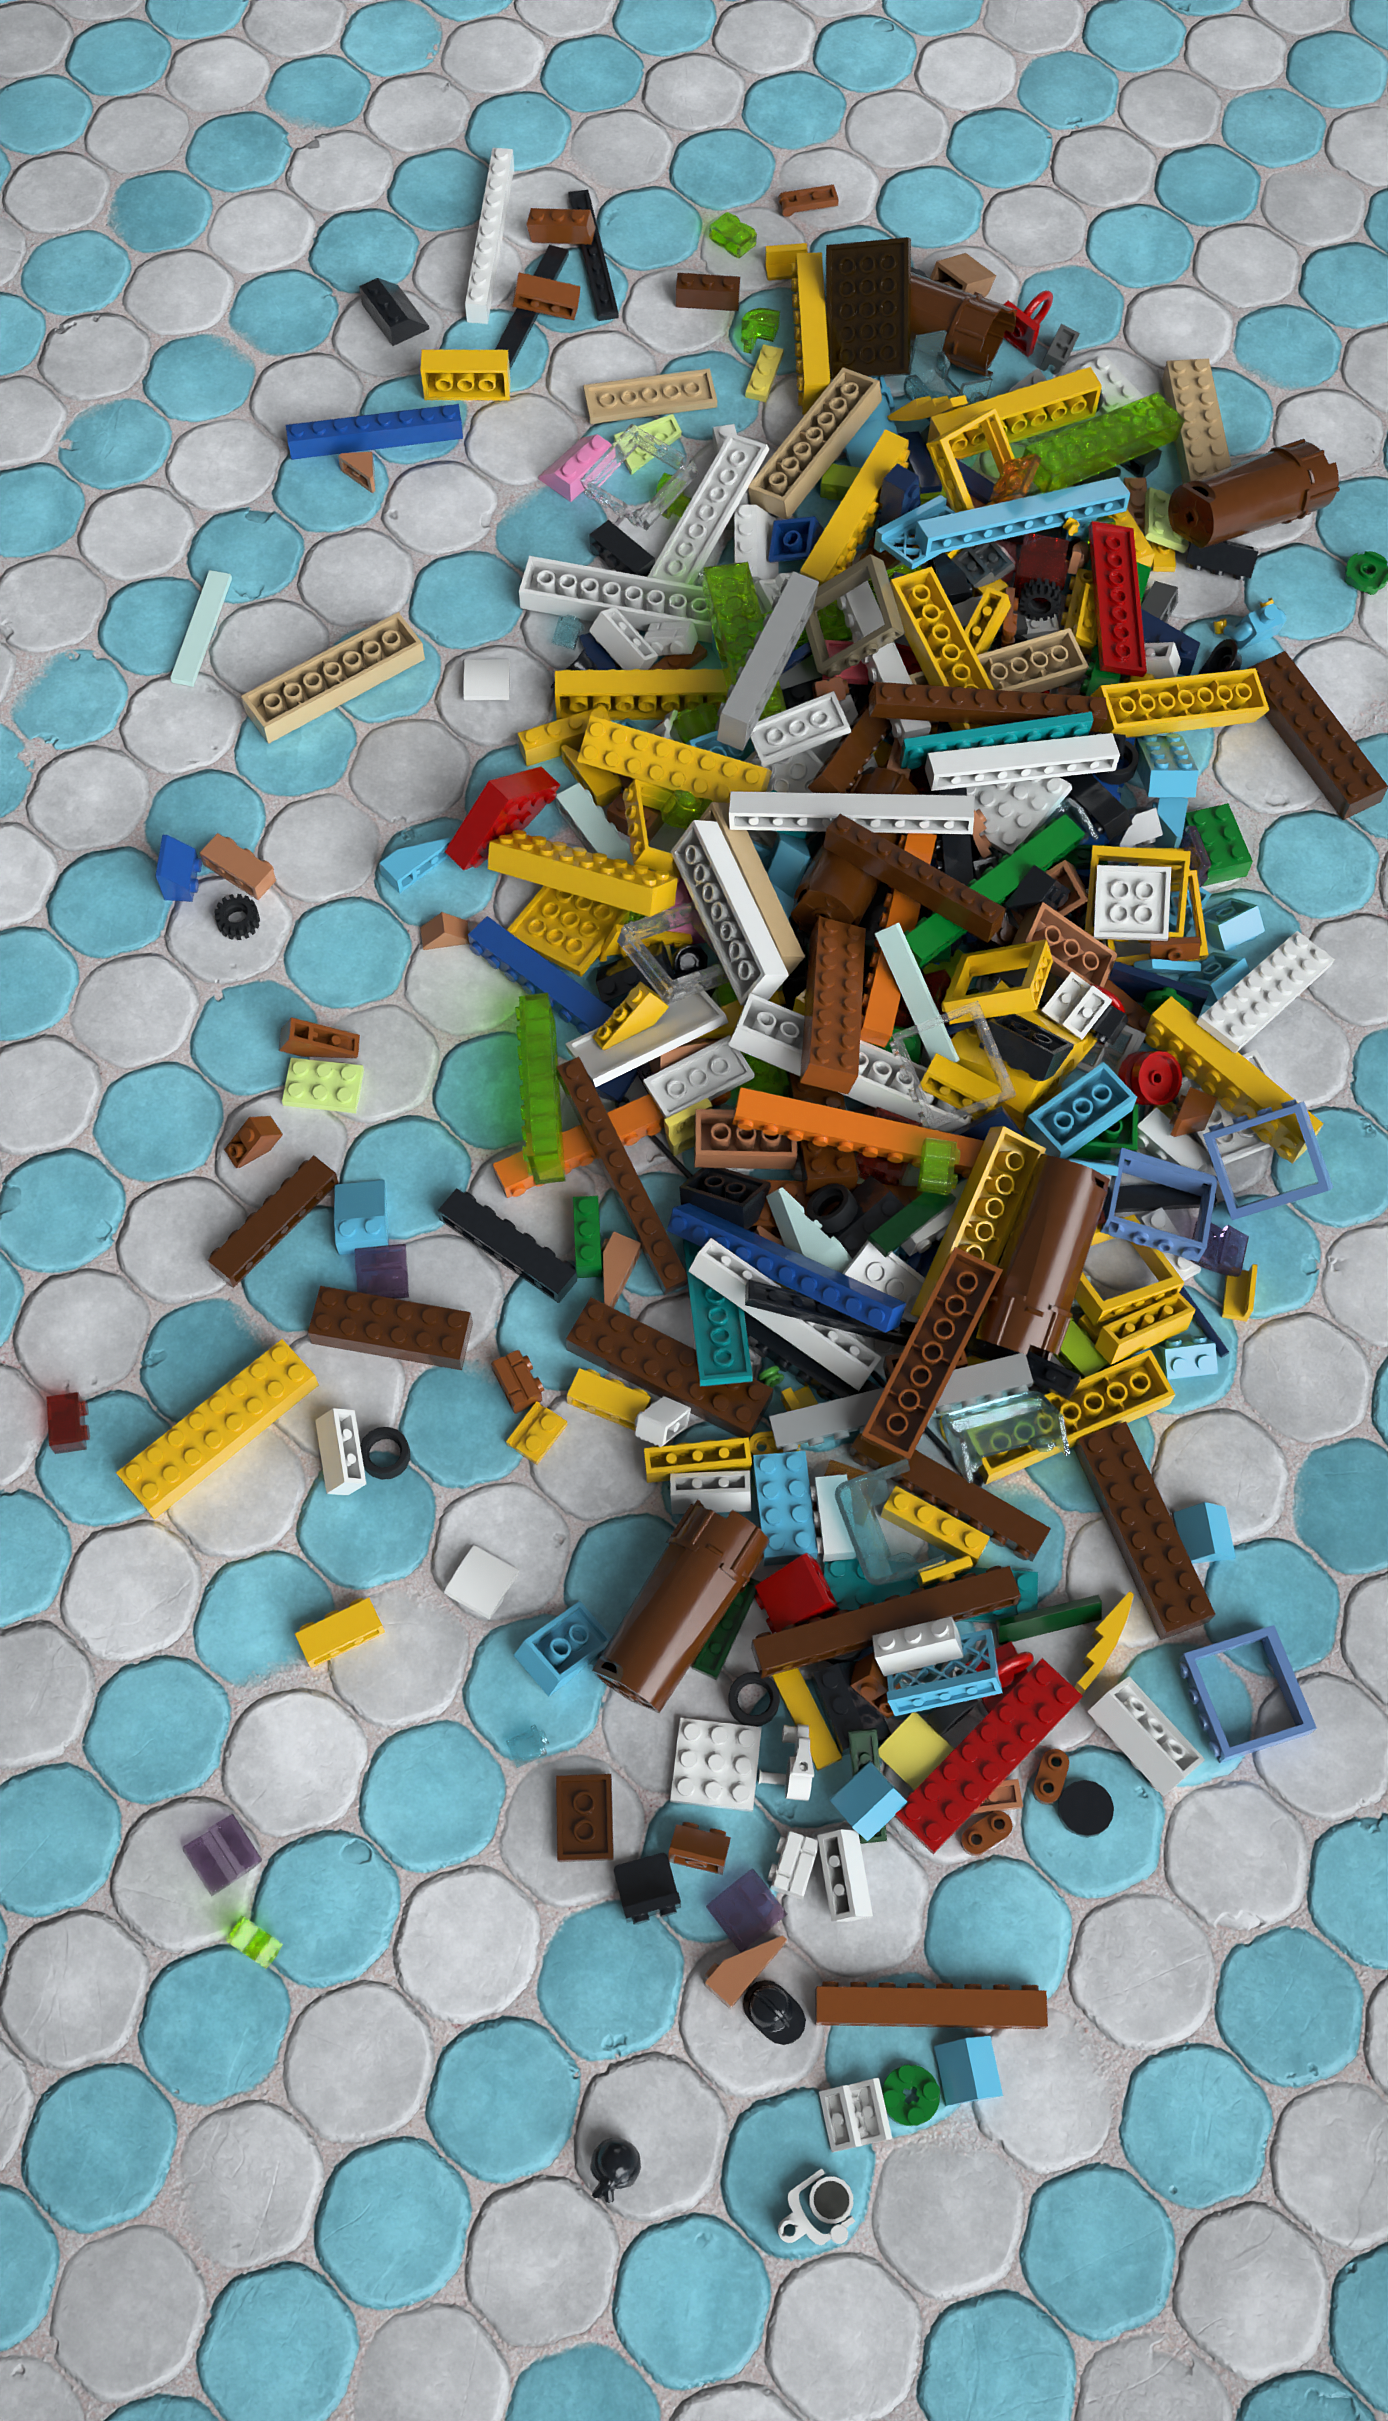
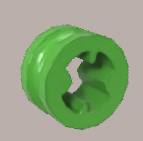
M773 1366L763 1371L758 1376V1379L763 1381L765 1385L773 1388L784 1380V1376L778 1373L780 1370L778 1366Z

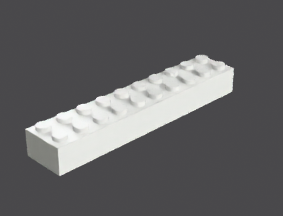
M529 556L519 589L521 609L595 622L601 611L616 607L634 629L648 631L651 623L693 621L698 634V641L712 643L713 619L745 624L749 595L533 556Z
M750 993L728 1046L800 1076L804 1016ZM860 1040L858 1077L850 1093L843 1095L916 1126L946 1133H952L969 1124L972 1118L971 1115L918 1088L927 1070L926 1067Z

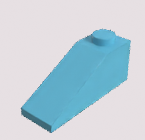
M445 838L397 849L392 854L386 855L379 863L381 875L400 894L449 857L445 850L451 839Z

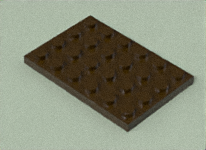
M909 237L826 245V324L830 380H833L843 367L871 378L910 375L911 239Z

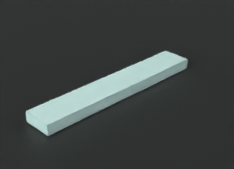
M209 570L170 677L172 683L194 687L232 580L231 574Z
M894 924L875 933L931 1061L936 1053L954 1063L959 1061L960 1059L900 924Z

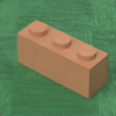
M217 833L200 852L205 867L257 900L276 882L274 868L269 862L259 860L249 849L240 848L230 837L225 838Z

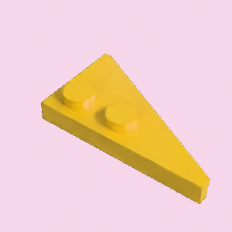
M615 924L604 942L598 958L600 962L607 961V956L622 954L624 958L660 941H663L665 945L673 944L674 948H679L685 944H692L693 939L691 934Z

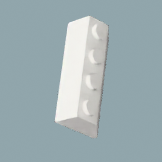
M738 505L734 511L735 593H750V588L755 589L756 580L775 579L779 574L778 562L770 563L768 561L773 523L777 519L757 505Z
M1130 1676L1108 1691L1087 1711L1092 1716L1094 1723L1110 1736L1113 1744L1127 1755L1131 1764L1144 1774L1153 1789L1160 1792L1163 1797L1205 1761L1202 1755Z

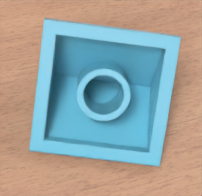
M1203 1502L1173 1513L1175 1528L1192 1564L1236 1558L1227 1512L1224 1506Z
M871 1761L829 1799L852 1828L867 1841L889 1822L896 1812L908 1804V1801Z
M991 2036L964 2038L934 2046L946 2106L1003 2096Z

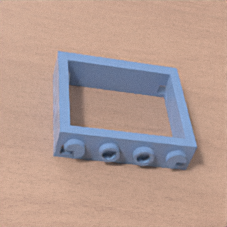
M1296 1099L1281 1103L1282 1108L1275 1111L1268 1107L1257 1111L1258 1116L1248 1119L1247 1115L1232 1119L1234 1124L1224 1127L1222 1122L1208 1127L1210 1132L1203 1134L1232 1220L1330 1191L1333 1188L1304 1101L1297 1103ZM1295 1113L1318 1182L1238 1206L1215 1138Z
M1121 1148L1114 1161V1165L1119 1167L1118 1176H1111L1101 1232L1115 1238H1121L1138 1245H1144L1164 1253L1174 1254L1187 1260L1199 1262L1207 1248L1218 1181L1217 1176ZM1122 1172L1201 1196L1194 1240L1114 1216Z
M1275 1625L1184 1653L1179 1659L1180 1675L1183 1679L1186 1678L1190 1687L1188 1689L1189 1698L1192 1704H1196L1198 1707L1200 1726L1204 1731L1207 1730L1211 1740L1209 1741L1210 1751L1213 1750L1219 1763L1309 1735L1317 1729ZM1261 1640L1296 1726L1229 1747L1196 1660Z

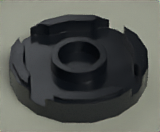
M1082 1780L1074 1782L1065 1788L1059 1798L1057 1810L1060 1821L1068 1831L1088 1838L1097 1836L1108 1828L1113 1819L1114 1805L1111 1796L1104 1787L1093 1781Z

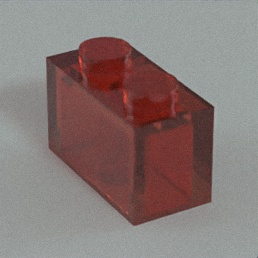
M78 1392L47 1396L50 1448L55 1454L87 1450L86 1441L90 1440L89 1426L85 1425V1416L89 1414L87 1401L83 1400Z

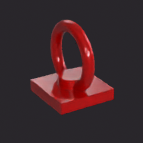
M1045 290L1032 299L1024 311H1021L1009 300L1003 304L1017 310L1014 332L1005 330L1003 338L1027 357L1034 352L1040 329L1039 324L1051 308L1053 302L1052 292ZM1043 302V305L1037 313V315L1034 317V319H1031L1030 316L1032 315L1034 310Z
M1012 1642L995 1649L1002 1693L980 1698L988 1714L1028 1673L1026 1668L1034 1660V1656L1030 1652L1018 1654ZM982 1660L975 1671L991 1669L990 1664Z

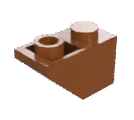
M1192 1087L1189 1088L1186 1096L1181 1094L1176 1106L1180 1111H1174L1169 1123L1173 1125L1170 1135L1177 1137L1204 1131L1218 1097Z
M271 1116L249 1117L224 1150L234 1166L241 1168L271 1151L283 1133Z
M873 1652L855 1663L850 1686L888 1719L894 1716L887 1700V1692L889 1691L887 1676L883 1675ZM900 1683L895 1686L896 1690L901 1689Z

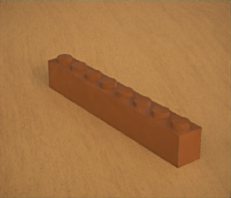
M824 1981L822 1986H817L815 1989V2025L1045 2029L1048 2027L1047 1990H1039L1038 1985H1022L1021 1990H1010V1985L1006 1984L993 1985V1989H982L981 1984H965L964 1989H953V1984L949 1983L936 1984V1988H924V1983H907V1988H896V1983L881 1982L879 1987H867V1982H850V1987H839V1982Z

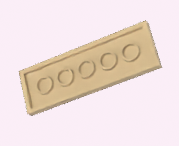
M710 368L583 385L590 424L717 407V397Z

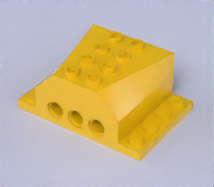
M1001 980L993 991L1009 987ZM1038 1008L1037 1010L1015 1014L1074 1044L1072 1051L1055 1075L1045 1081H1036L1030 1078L1029 1074L1025 1071L1013 1069L1007 1065L1006 1061L990 1057L986 1054L985 1050L979 1048L987 1024L980 1027L975 1025L957 1032L951 1039L960 1059L955 1062L956 1064L1003 1088L993 1110L1002 1106L1021 1132L1024 1131L1027 1117L1047 1103L1097 1042L1092 1038L1093 1034L1090 1032L1082 1040L1077 1038L1043 1014L1042 1010ZM972 1116L970 1123L977 1118Z

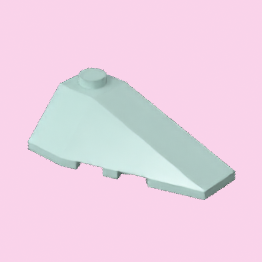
M783 1187L766 1196L786 1248L840 1273L846 1269L853 1259L842 1244L834 1236L829 1238L821 1230L822 1225L817 1220L814 1222L804 1214V1207Z

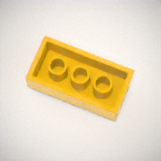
M421 350V377L424 400L510 401L511 380L508 350Z

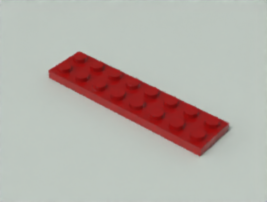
M1091 521L1088 529L1100 671L1144 677L1147 673L1134 528Z
M1042 1658L906 1799L908 1804L896 1812L894 1817L934 1855L1082 1699L1083 1695Z

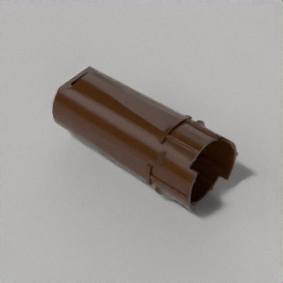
M911 272V346L944 359L946 364H954L957 368L961 367L984 377H991L994 372L987 369L991 367L1003 342L1005 330L1014 332L1017 310L984 298L982 294L977 292L972 294Z
M1305 439L1271 448L1268 453L1178 486L1173 491L1168 506V516L1172 531L1202 549L1279 523L1288 524L1295 519H1302L1311 514V512L1328 506L1335 498L1336 493L1340 491L1338 487L1339 474L1336 462L1329 464L1324 455V450H1320L1312 443L1305 442Z
M876 767L873 774H860L855 779L856 782L852 787L847 790L848 794L919 795L915 786L905 778V774H899L893 770ZM874 832L896 846L901 834H906ZM825 836L795 892L794 905L791 911V916L795 923L809 935H811L819 916L858 926L882 883L881 880L825 849Z
M1040 1155L998 1266L1003 1271L975 1326L979 1328L976 1336L977 1339L1025 1355L1030 1351L1049 1361L1052 1354L1059 1355L1072 1317V1313H1070L1071 1306L1108 1192L1109 1178L1087 1166L1055 1156Z
M697 1499L694 1505L691 1504L671 1536L668 1537L666 1543L669 1544L592 1670L595 1676L629 1701L660 1713L737 1594L743 1593L747 1582L750 1581L752 1574L764 1557V1550L770 1542L768 1537L759 1527L733 1509L728 1517L724 1518L713 1510L704 1508L701 1501Z

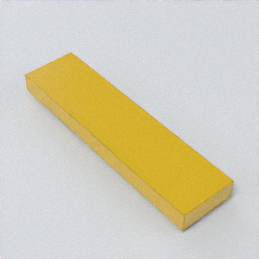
M799 1668L772 1675L771 1677L779 1689V1694L795 1727H797V1724L809 1725L810 1752L816 1770L819 1771L842 1760V1756Z

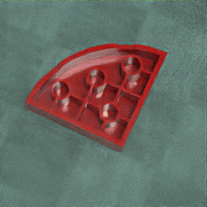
M542 766L489 780L449 843L445 853L463 870L479 867L483 861L488 859L489 842L498 839L501 835L511 834L514 830L522 831L546 804H550L556 798V791L560 784Z

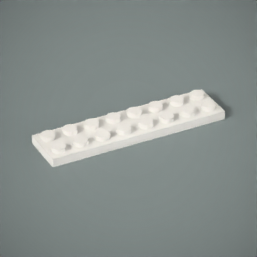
M729 433L647 577L693 585L769 451L767 444Z
M1296 931L1202 1014L1196 1023L1228 1049L1236 1053L1324 973L1335 959L1328 955L1326 951L1316 946L1306 936Z

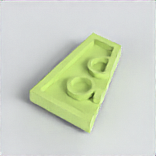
M671 414L615 434L613 440L632 475L680 438L682 431L674 415Z

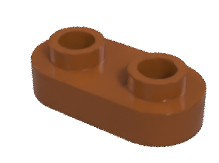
M1050 1749L1043 1755L1040 1761L1032 1792L1035 1799L1042 1804H1052L1061 1795L1069 1769V1758L1062 1750ZM1052 1758H1057L1060 1761L1059 1767L1052 1765ZM1044 1784H1049L1052 1787L1051 1793H1046L1043 1790Z
M994 1811L965 1830L961 1837L963 1850L971 1856L982 1855L1009 1836L1013 1827L1011 1818L1002 1811ZM994 1821H1001L1004 1825L1003 1829H996ZM972 1836H979L981 1843L979 1845L973 1844L971 1841Z

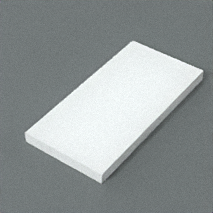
M694 981L661 997L669 1008L653 1026L606 1050L601 1049L592 1038L598 1028L565 1045L573 1059L580 1057L593 1085L597 1087L728 1023L726 1014L702 987Z

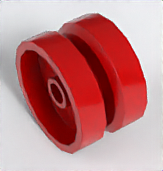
M1134 1052L1122 1061L1118 1071V1077L1137 1096L1135 1105H1165L1170 1103L1178 1095L1182 1086L1180 1064L1168 1052Z

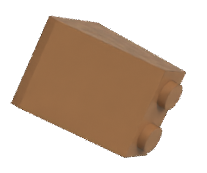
M967 253L937 261L930 276L932 280L972 294L977 292L982 294L983 297L989 294L996 278L994 273Z

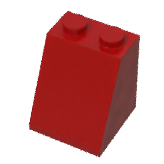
M808 1553L801 1555L755 1586L758 1592L755 1595V1599L761 1610L765 1609L769 1616L766 1622L772 1634L781 1632V1629L788 1625L796 1624L797 1627L805 1625L813 1618L823 1617L829 1612L840 1609L818 1562Z

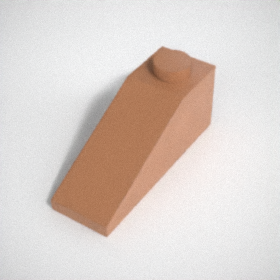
M613 1232L610 1239L606 1238L601 1248V1252H603L604 1304L612 1308L615 1307L642 1253L640 1242L617 1232Z
M782 1935L725 1959L720 1965L715 1962L704 1975L708 1979L705 1982V1987L731 2009L785 1945L787 1939Z

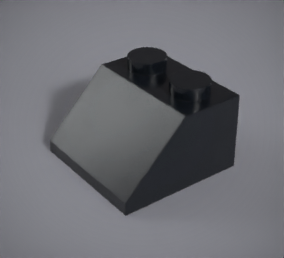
M1033 865L1005 905L1023 917L1027 909L1041 902L1057 910L1058 907L1065 904L1071 890L1036 865Z

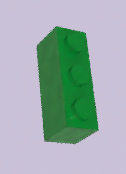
M598 1196L573 1197L577 1278L602 1277Z

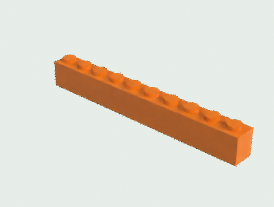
M930 833L901 834L897 846L930 865L937 835ZM888 885L891 888V892L887 893L883 907H887L886 913L883 912L881 915L879 927H882L883 930L899 923L903 933L906 930H914L918 921L921 904ZM876 938L874 946L878 947L877 952L873 953L869 967H873L872 973H868L864 986L868 988L867 994L864 993L862 996L863 1012L861 1014L860 1040L885 1048L892 1036L901 992Z
M742 1087L737 1097L732 1124L738 1125L743 1130L757 1129L771 1136H776L777 1134L788 1136L793 1141L807 1140L821 1147L827 1145L834 1146L843 1152H851L853 1150L862 1152L867 1157H885L893 1163H901L903 1161L912 1163L917 1168H935L938 1172L944 1174L952 1172L962 1174V1177L966 1179L969 1178L984 1143L983 1140Z
M731 1090L711 1100V1104L719 1106L726 1103L731 1098ZM650 1094L607 1112L623 1146H631L637 1143L640 1138L647 1135H656L661 1129L665 1128V1118ZM578 1125L493 1163V1168L506 1197L509 1198L511 1196H520L531 1187L542 1186L549 1179L556 1176L567 1175L572 1169L580 1165L587 1166L597 1157L581 1125Z

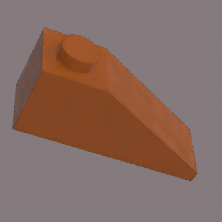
M291 1017L281 1028L279 1051L301 1057L357 1058L360 1035Z

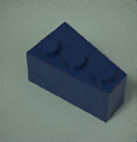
M898 463L883 479L879 501L883 506L882 511L878 512L876 517L880 521L879 528L921 505L919 476Z
M1141 609L1144 643L1174 642L1181 660L1177 674L1190 676L1200 642Z

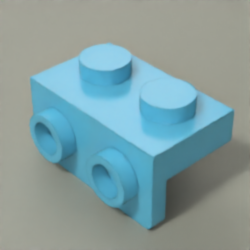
M1206 1336L1191 1337V1341L1182 1342L1181 1339L1166 1340V1344L1159 1345V1350L1163 1353L1164 1374L1167 1380L1218 1373L1216 1345L1213 1341L1207 1339Z

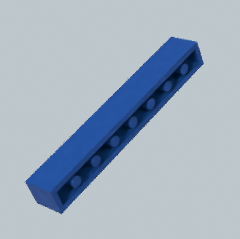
M459 404L286 425L291 460L463 439Z
M485 917L468 934L469 947L475 955L483 956L494 969L499 968L503 971L511 982L520 984L528 995L536 996L547 1009L552 1008L556 1011L564 1022H570L576 1026L580 1034L584 1035L599 1028L613 1014L614 1010L490 917Z

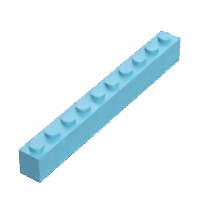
M1119 477L917 521L914 540L925 556L935 555L1063 526L1069 517L1081 522L1125 512L1131 493Z

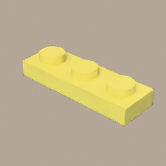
M763 344L746 389L745 398L762 402L767 401L783 357L784 349Z

